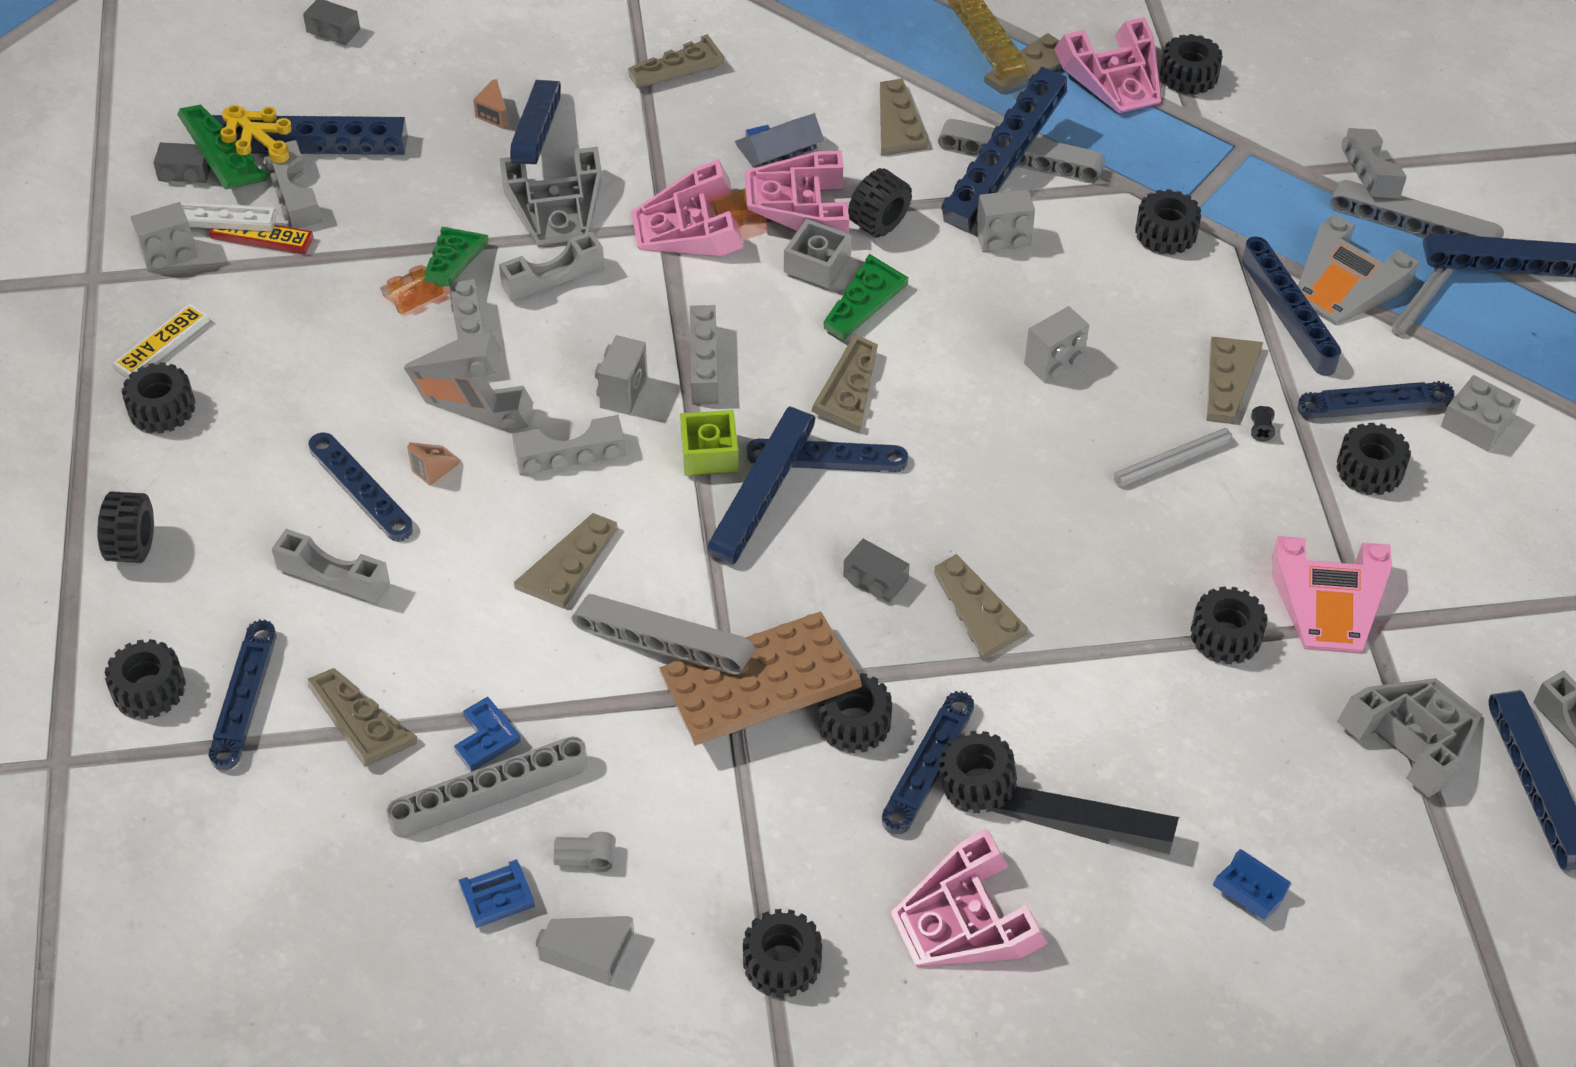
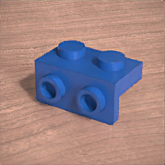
M1239 849L1230 865L1217 875L1213 886L1219 889L1226 897L1234 899L1247 908L1251 914L1266 920L1281 905L1291 886V882L1244 850Z

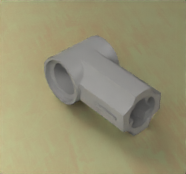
M594 832L589 835V838L556 837L554 841V865L587 866V868L595 872L610 871L614 867L616 838L608 832Z

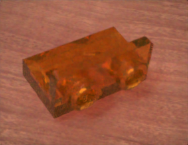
M746 188L711 201L716 216L730 211L739 228L744 226V221L749 219L757 222L766 218L747 209Z
M415 266L409 270L408 274L402 277H392L387 280L386 285L380 287L383 296L394 301L398 313L404 314L444 293L443 287L425 282V266Z

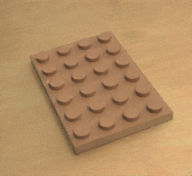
M821 611L745 637L752 642L755 652L739 675L729 674L685 660L674 661L659 667L661 676L694 746L862 687L858 673Z

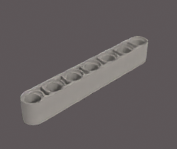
M949 119L942 128L938 144L942 149L950 152L978 157L982 145L988 143L994 128L962 120ZM1036 137L1016 167L1085 183H1096L1103 170L1105 157L1100 152Z
M1343 180L1337 184L1330 200L1331 207L1339 213L1424 238L1436 233L1503 238L1504 236L1503 228L1496 223L1404 196L1400 198L1372 197L1363 184L1349 180Z
M588 594L571 617L572 622L585 632L733 675H739L755 652L754 645L745 637L593 594Z
M567 737L391 801L387 807L391 831L398 837L411 836L576 776L587 768L585 742L579 737Z

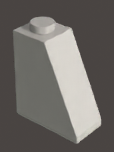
M629 916L551 919L546 930L541 929L536 939L539 959L545 963L609 986L634 935L633 918Z

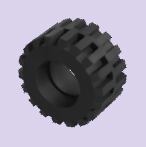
M1183 34L1179 35V38L1174 37L1164 47L1160 69L1161 79L1166 83V86L1174 88L1176 92H1183V94L1193 93V95H1196L1199 92H1208V89H1213L1218 82L1223 58L1222 50L1219 49L1217 43H1213V40L1206 39L1201 35Z
M878 168L876 171L870 172L859 183L852 194L848 206L849 219L876 238L883 237L893 231L906 215L912 200V188L889 170Z
M1166 189V191L1157 190L1156 193L1151 192L1147 194V197H1144L1139 205L1135 227L1137 239L1142 241L1141 244L1144 247H1150L1149 250L1153 252L1159 251V254L1169 253L1173 255L1176 252L1183 253L1185 249H1190L1197 240L1202 215L1198 202L1191 200L1190 195H1184L1178 190L1174 192L1172 189Z
M160 362L159 365L151 363L147 367L142 366L138 368L137 372H132L129 375L130 379H125L124 387L122 388V397L132 424L136 425L141 431L146 429L147 433L157 431L158 434L164 433L166 430L171 432L175 430V427L183 426L185 424L184 421L190 420L192 417L191 413L195 411V398L187 374H185L183 369H177L176 365H166L163 362Z
M1362 423L1357 425V428L1352 427L1343 438L1337 458L1336 469L1340 472L1339 477L1341 480H1346L1345 484L1347 486L1355 487L1357 492L1365 491L1367 495H1372L1373 493L1383 495L1385 491L1390 493L1394 491L1395 487H1399L1404 478L1411 456L1409 443L1404 441L1405 437L1402 434L1396 433V429L1392 427L1389 429L1385 424L1375 425V423H1368V425H1364Z
M110 491L106 494L101 504L98 516L97 538L101 555L105 561L144 562L151 549L154 534V513L150 498L146 493Z
M1226 586L1219 587V591L1211 589L1208 591V595L1203 594L1200 597V601L1197 602L1190 630L1192 632L1191 639L1193 642H1196V649L1198 651L1203 650V655L1206 658L1211 656L1214 658L1213 661L1218 663L1222 660L1226 664H1232L1233 661L1239 664L1243 663L1245 658L1251 659L1254 653H1257L1260 649L1268 619L1267 614L1264 613V605L1258 604L1259 599L1256 596H1249L1250 592L1243 590V592L1238 591V587L1227 589ZM1218 622H1229L1239 628H1227Z
M143 639L137 640L136 644L131 645V643L125 645V649H118L114 652L116 657H110L108 660L109 667L105 668L104 673L112 700L121 713H128L131 718L135 719L137 716H140L141 719H148V716L151 715L154 718L159 717L161 712L165 711L168 713L171 711V706L177 705L180 702L179 696L184 695L186 681L178 656L164 642L157 644L156 640L149 639L148 642H144ZM156 675L147 682L135 683L142 677Z
M861 673L859 676L862 687L818 702V728H820V733L823 738L827 737L828 744L831 746L836 744L838 750L843 751L846 748L849 749V753H855V750L859 749L862 753L867 752L868 747L871 746L874 749L879 746V741L884 742L887 738V733L890 732L892 696L890 692H887V687L884 683L878 684L876 677L873 676L870 679L866 673ZM849 708H859L868 714L861 717H851L842 711Z
M970 731V735L965 736L964 733L958 735L957 741L952 739L948 742L949 748H943L941 752L942 757L939 758V770L945 796L951 800L952 805L955 807L960 805L961 810L965 812L972 809L973 813H980V810L986 809L987 813L993 811L992 807L994 806L1002 807L1004 805L1003 800L1009 801L1011 799L1012 791H1015L1017 787L1014 754L1012 749L1009 748V744L1005 740L1001 741L1000 736L996 734L990 736L989 732L983 731L982 734ZM976 768H986L990 770L989 772L979 776H971L966 774L969 771Z
M775 909V914L771 915L767 911L762 913L761 920L756 917L752 921V928L747 927L745 938H743V969H745L748 981L752 980V986L757 990L762 987L763 994L770 996L771 992H774L777 998H783L784 993H789L790 997L797 995V990L800 989L802 992L808 990L809 983H815L817 973L820 974L822 961L820 931H816L815 923L813 921L807 923L806 915L801 913L799 916H796L795 910L788 909V913H782V909ZM785 945L794 948L799 954L788 961H777L770 958L766 952L772 947Z

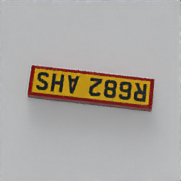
M274 225L272 232L211 228L209 232L211 239L303 255L306 254L314 238L313 231Z

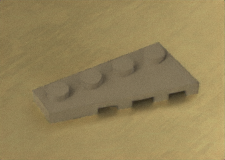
M1049 33L1045 34L987 73L984 77V83L1002 94L1025 85L1027 80L1033 74H1036L1041 66L1049 70L1055 69L1056 72L1063 70L1054 50L1060 40Z
M706 34L701 36L700 42L695 44L692 41L683 44V49L676 52L671 49L664 52L663 58H650L628 68L630 79L638 88L647 87L660 81H669L682 75H691L697 71L714 69L716 66L724 65L725 62L724 55L709 35Z
M903 78L880 82L881 156L927 149L928 140Z
M854 334L814 402L811 412L860 433L878 344Z
M1211 337L1206 421L1233 424L1257 359L1261 353L1263 342Z
M592 513L514 582L515 589L564 609L617 531V522Z
M957 554L935 566L934 574L948 600H951L955 606V612L966 626L967 634L977 646L978 654L982 661L1027 634L1028 627Z
M335 668L308 678V687L364 767L417 744L418 737L413 732L405 731L396 718L392 715L387 716L379 709V704L373 699L368 700L360 693V689Z

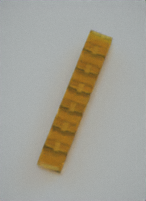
M948 0L951 8L1003 82L1027 76L1028 70L1024 57L983 0Z

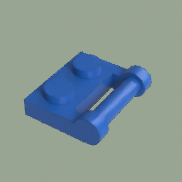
M517 859L508 862V866L471 879L465 877L458 880L476 928L535 907L533 896ZM513 877V880L476 893L473 892L474 890Z

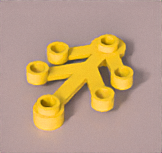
M230 105L223 110L222 118L227 124L221 130L223 142L232 143L236 141V128L239 126L243 128L241 139L236 142L238 154L247 155L251 152L253 136L269 149V156L272 162L284 163L290 158L288 146L283 141H274L265 132L288 134L292 130L290 120L282 118L277 120L276 123L250 121L263 120L264 122H274L277 119L275 108L268 106L264 107L261 111H246L245 108L239 105Z

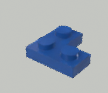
M487 696L463 711L464 718L476 733L454 745L455 753L472 772L519 744L521 738L519 733Z

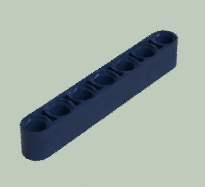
M535 80L511 142V163L537 165L560 102V81Z
M1439 233L1428 235L1422 243L1427 264L1435 268L1576 277V243Z
M1258 236L1248 238L1242 258L1243 266L1314 371L1323 376L1334 374L1341 355L1340 346L1269 243L1264 238Z
M791 406L785 410L712 535L707 547L708 555L732 565L738 561L810 436L815 425V415Z
M1522 690L1491 694L1488 700L1491 716L1555 859L1563 871L1576 869V805L1528 700Z

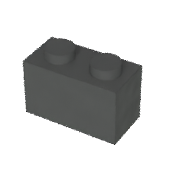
M315 0L303 13L307 33L343 45H347L360 30L358 12L356 10L326 0Z
M160 142L153 162L158 181L207 183L211 170L196 144Z
M862 538L844 559L843 577L850 583L870 591L873 596L882 598L890 603L908 582L910 564Z

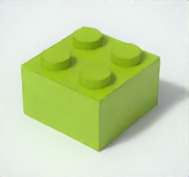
M734 410L680 413L684 476L739 472Z

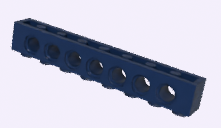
M1041 66L1038 72L1030 77L1028 86L1024 92L1021 91L1018 94L1012 109L1009 108L1006 111L1000 126L994 128L988 143L982 145L976 160L970 162L966 174L956 182L950 197L944 199L941 206L944 222L970 233L977 223L979 195L997 193L1066 95V76Z
M212 115L222 125L221 130L226 127L227 124L223 120L222 115ZM277 116L274 122L250 120L251 122L276 123L277 120L282 118L290 120L292 129L290 133H265L274 141H283L285 143L296 140L300 154L405 155L408 137L405 117ZM241 126L236 128V141L241 139L243 132ZM252 136L250 153H268L267 147Z

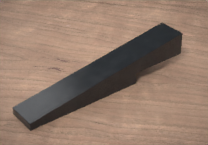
M1018 786L1015 791H1012V797L1009 801L1003 800L1004 805L1002 807H992V812L1105 844H1109L1111 838L1170 855L1179 817Z

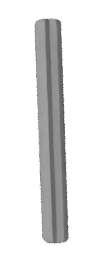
M1435 269L1392 325L1391 331L1393 334L1401 337L1408 331L1454 269Z
M1223 428L1115 472L1114 481L1119 487L1167 469L1230 443L1232 433L1229 432L1228 428Z

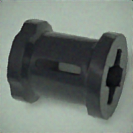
M1258 406L1252 409L1251 419L1254 422V426L1251 428V436L1254 439L1268 441L1275 436V427L1272 425L1275 416L1273 408Z

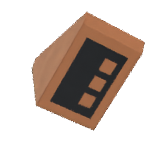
M494 79L473 99L475 118L502 129H507L506 108L498 81Z
M410 442L407 446L412 472L429 486L456 467L461 459L441 445Z

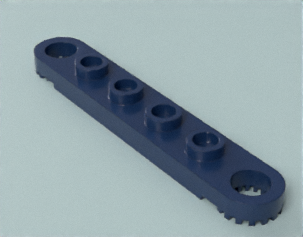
M1437 381V383L1417 382L1323 390L1319 393L1306 392L1304 395L1302 394L1299 398L1297 409L1302 416L1313 419L1447 407L1451 403L1455 393L1453 387L1449 386V383L1445 384L1444 381L1442 383L1440 381ZM1434 392H1442L1446 396L1445 398L1444 396L1440 398V396L1437 397V394L1435 395ZM1305 403H1314L1318 407L1311 409Z
M321 432L310 438L308 445L312 456L316 458L325 471L389 539L399 542L400 540L404 541L405 538L408 539L412 535L413 525L411 518L333 435ZM322 442H326L327 444H329V446L324 449L316 448L317 445H319V443L322 444ZM397 523L405 524V528L398 531L393 530L392 526L394 527V524L398 525Z
M758 438L748 443L747 459L750 460V463H755L759 455L754 453L755 449L758 450L759 448L760 450L762 448L763 450L769 439ZM806 441L791 468L871 472L886 470L889 472L894 471L895 473L907 467L908 452L898 445ZM891 455H896L897 457L899 455V458H901V460L894 462L890 461L888 458L889 456L891 457Z
M258 619L257 622L253 621V624H249V627H247L244 641H242L208 753L212 766L218 770H229L235 767L241 758L277 638L274 625L265 619L263 621L261 619ZM259 631H268L266 637H263L264 639L262 637L258 639V637L255 638L254 636ZM224 750L232 751V755L229 756L230 758L227 757V760H221L220 758L218 760L217 755Z
M955 691L950 693L939 709L894 789L890 800L883 809L882 826L887 832L903 834L910 829L940 774L939 758L942 757L941 752L943 748H949L948 742L952 739L958 740V735L963 733L973 714L974 699L967 692ZM955 702H962L967 706V709L965 708L964 711L961 710L959 712V710L953 709L951 705ZM892 814H901L905 820L902 823L893 824L888 818Z

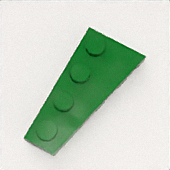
M201 104L179 109L177 114L225 190L267 181L270 174L265 169L260 170L254 164L255 159L250 154L240 155L237 153V141L232 143L222 141V125Z
M442 226L440 236L437 238V245L432 251L433 256L429 259L425 270V282L434 283L439 287L450 286L488 245V235Z
M869 254L865 259L863 267H860L856 272L855 279L851 285L848 284L844 290L841 300L836 302L824 320V329L844 341L908 285L909 277Z

